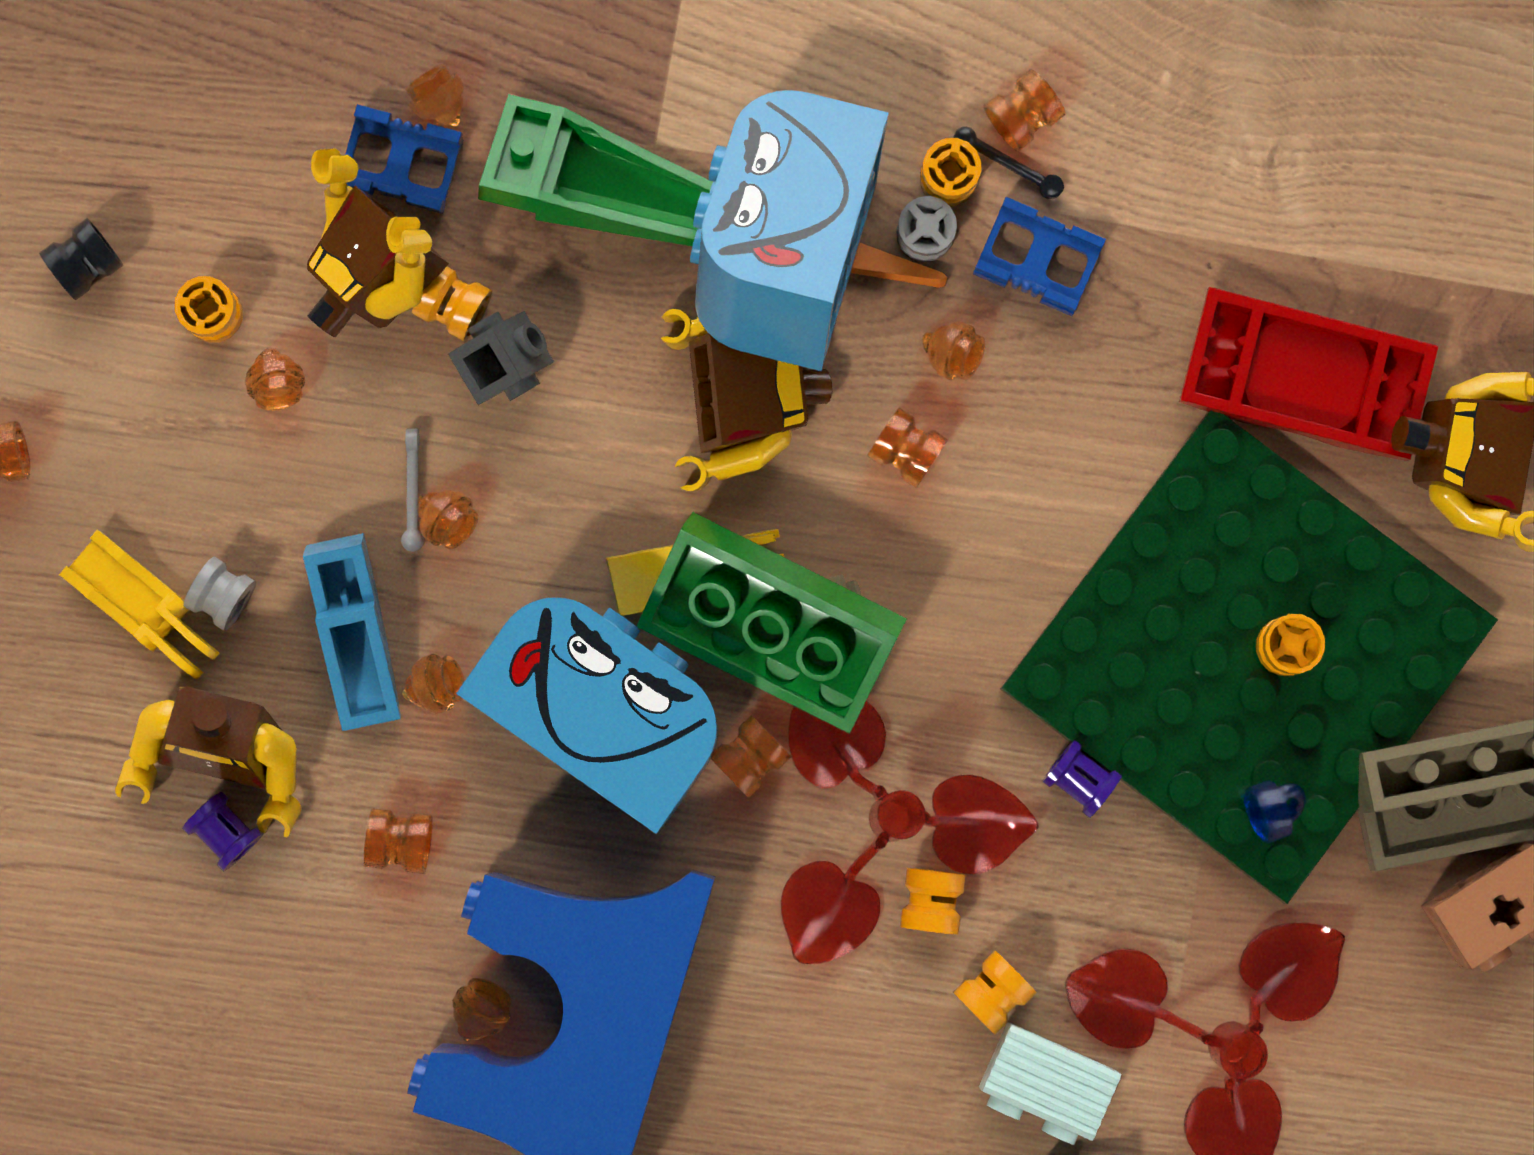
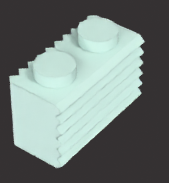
M1007 1022L979 1088L981 1091L991 1095L987 1102V1106L1017 1120H1020L1025 1110L1045 1119L1042 1131L1074 1145L1078 1135L1093 1141L1122 1074L1033 1032Z

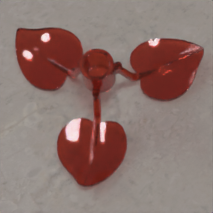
M865 702L850 734L793 706L788 725V746L793 764L799 774L806 781L821 789L833 788L849 775L854 784L871 794L876 800L869 812V824L876 837L850 865L845 874L834 863L815 861L798 868L785 883L780 900L781 918L793 958L800 964L830 962L848 954L868 938L878 921L880 898L873 887L864 882L855 881V878L881 849L885 848L888 842H899L911 838L922 829L923 825L935 827L932 835V848L938 859L951 870L969 875L981 874L1002 864L1025 840L1032 836L1039 828L1037 820L1019 798L991 780L975 775H958L938 784L932 794V808L935 816H930L928 812H925L922 801L915 794L905 790H898L888 794L882 785H876L859 772L861 769L874 765L881 757L885 747L886 731L884 722L880 714L870 703Z
M1310 922L1284 923L1265 929L1257 934L1247 944L1238 965L1242 980L1257 991L1249 1002V1023L1244 1025L1236 1021L1224 1022L1217 1026L1212 1033L1159 1007L1167 995V978L1159 963L1140 950L1119 948L1107 951L1068 974L1065 981L1066 995L1070 1008L1081 1025L1091 1035L1106 1045L1123 1049L1144 1045L1152 1036L1154 1017L1169 1023L1208 1045V1051L1212 1060L1228 1074L1224 1078L1225 1088L1217 1086L1207 1087L1197 1093L1190 1102L1184 1118V1133L1190 1148L1196 1155H1273L1282 1125L1280 1101L1269 1084L1261 1079L1253 1078L1264 1069L1268 1060L1267 1046L1259 1036L1264 1029L1263 1024L1260 1023L1261 1004L1264 1001L1266 1008L1272 1015L1290 1022L1305 1021L1322 1011L1331 999L1337 984L1340 956L1345 936L1336 929Z

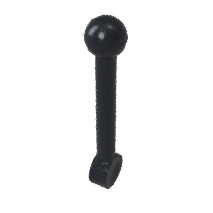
M961 127L955 132L954 138L969 142L977 152L1039 186L1043 197L1055 199L1063 192L1064 183L1059 176L1048 175L1045 177L978 139L975 131L970 127Z

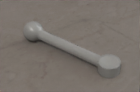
M407 428L405 434L407 452V530L402 534L401 543L406 550L414 552L421 549L424 544V535L418 530V452L420 436L418 428Z

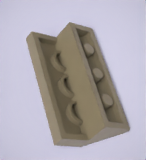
M1534 719L1360 753L1358 817L1370 871L1376 872L1534 840Z

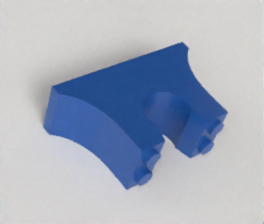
M692 870L683 878L666 887L626 897H590L569 894L497 872L486 874L483 882H472L461 915L462 918L471 920L467 934L501 955L524 957L543 967L554 979L561 994L563 1003L561 1027L552 1044L542 1051L522 1057L501 1055L484 1045L442 1043L430 1055L424 1054L423 1058H418L407 1091V1094L417 1097L413 1112L490 1136L511 1146L524 1155H632L716 876Z

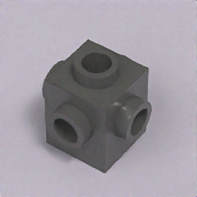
M525 311L505 321L499 312L488 316L468 329L473 339L448 353L478 405L502 392H505L509 401L519 397L539 385L540 382L535 373L554 362L547 350L543 333L535 324L531 323Z

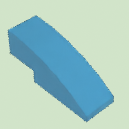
M364 533L306 545L303 560L316 609L315 622L342 731L401 719L391 657Z

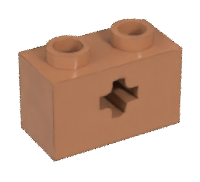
M1518 844L1421 905L1459 967L1474 969L1478 966L1482 972L1488 971L1512 956L1513 953L1509 948L1510 945L1526 935H1529L1534 940V844ZM1494 899L1510 903L1511 906L1503 912L1507 920L1506 922L1493 921L1488 917L1496 910L1493 902Z

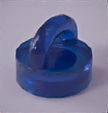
M1267 780L1246 789L1244 804L1247 816L1260 839L1271 843L1292 834V823L1301 815L1306 804L1303 788L1294 783L1277 787L1274 782ZM1291 798L1290 804L1288 806L1286 800Z

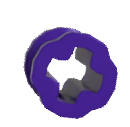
M1073 740L1049 769L1042 782L1048 787L1057 785L1082 804V813L1091 818L1110 796L1122 776L1116 771L1106 772L1080 752L1082 745Z
M220 792L202 805L187 820L182 829L188 835L195 833L219 858L217 865L221 870L226 871L238 862L260 840L263 834L258 828L250 830L226 805L228 797L223 792Z

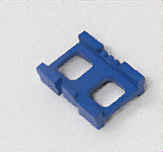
M357 104L354 113L355 121L345 155L354 158L359 137L365 133L387 138L391 141L392 146L386 168L383 172L372 173L358 169L357 177L354 181L347 182V186L352 188L357 186L365 193L373 195L375 190L384 196L399 200L405 198L406 203L409 205L443 214L458 155L464 141L462 132L430 123L427 124L426 130H424L423 126L419 123L413 126L411 121L403 123L400 118H396L393 121L391 113ZM421 148L444 153L448 157L443 181L438 188L421 186L409 180L415 153Z
M1005 197L973 275L1004 288L1009 281L1013 289H1018L1020 286L1023 293H1028L1030 290L1032 297L1042 295L1041 304L1073 316L1106 239L1074 225L1071 230L1067 229L1065 224L1046 216L1043 218L1037 216V209ZM1005 223L1017 225L1030 231L1033 235L1032 245L1022 264H1012L996 257L992 252V246L998 232ZM1059 246L1071 248L1084 254L1087 258V265L1079 284L1074 288H1069L1052 281L1046 275L1052 255Z

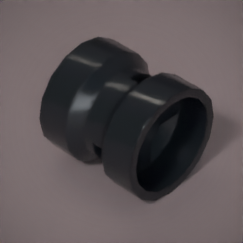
M88 218L73 228L72 237L63 243L53 242L39 253L49 270L74 300L90 290L91 282L98 276H110L123 266L115 251Z

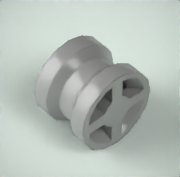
M924 196L912 200L901 211L896 229L897 242L900 248L911 259L921 262L935 261L944 256L952 246L957 230L956 215L952 208L942 199ZM921 237H924V238H932L933 241H934V243L932 242L931 239L925 240V239H920V238H921Z
M213 556L196 576L187 592L183 606L194 613L204 611L212 616L214 625L227 631L247 605L256 586V581L247 575H233L228 572L225 562Z

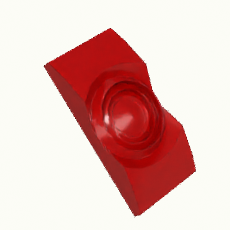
M1208 287L1179 402L1203 411H1214L1224 414L1235 421L1299 434L1335 447L1409 461L1412 454L1396 451L1392 447L1391 437L1393 428L1397 420L1402 416L1421 420L1439 346Z

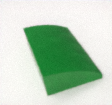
M692 512L679 531L637 627L850 734L907 618Z

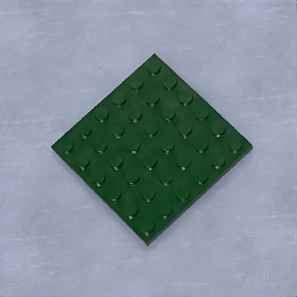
M1209 411L1000 690L1070 743L1076 740L1082 745V752L1107 771L1119 773L1122 776L1120 780L1282 903L1288 904L1359 808V754L1407 744L1498 619L1226 415ZM1288 614H1303L1313 619L1321 627L1325 637V651L1320 662L1311 670L1292 676H1281L1268 671L1261 664L1256 653V639L1260 630L1269 621Z

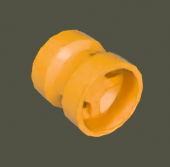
M945 138L935 142L927 150L920 171V185L924 194L942 199L949 206H957L966 202L974 193L981 174V159L977 150L969 142L959 138Z
M447 266L423 290L422 300L417 306L413 307L412 314L428 323L438 321L446 325L450 335L466 342L471 336L468 329L482 319L491 299L492 290L478 282L467 284L459 280L456 271Z
M211 276L195 277L188 280L179 289L175 298V313L179 322L198 339L208 343H220L231 338L239 330L243 320L242 305L239 298L221 280Z
M1288 614L1269 621L1260 630L1256 639V653L1261 664L1268 671L1281 676H1292L1311 670L1320 662L1325 651V637L1321 627L1313 619L1303 614Z
M907 868L905 886L910 891L909 904L902 909L900 927L959 935L961 916L956 911L957 898L964 893L966 875Z
M995 950L982 962V972L974 980H964L953 991L994 1035L1008 1022V1013L1016 1005H1025L1037 993Z

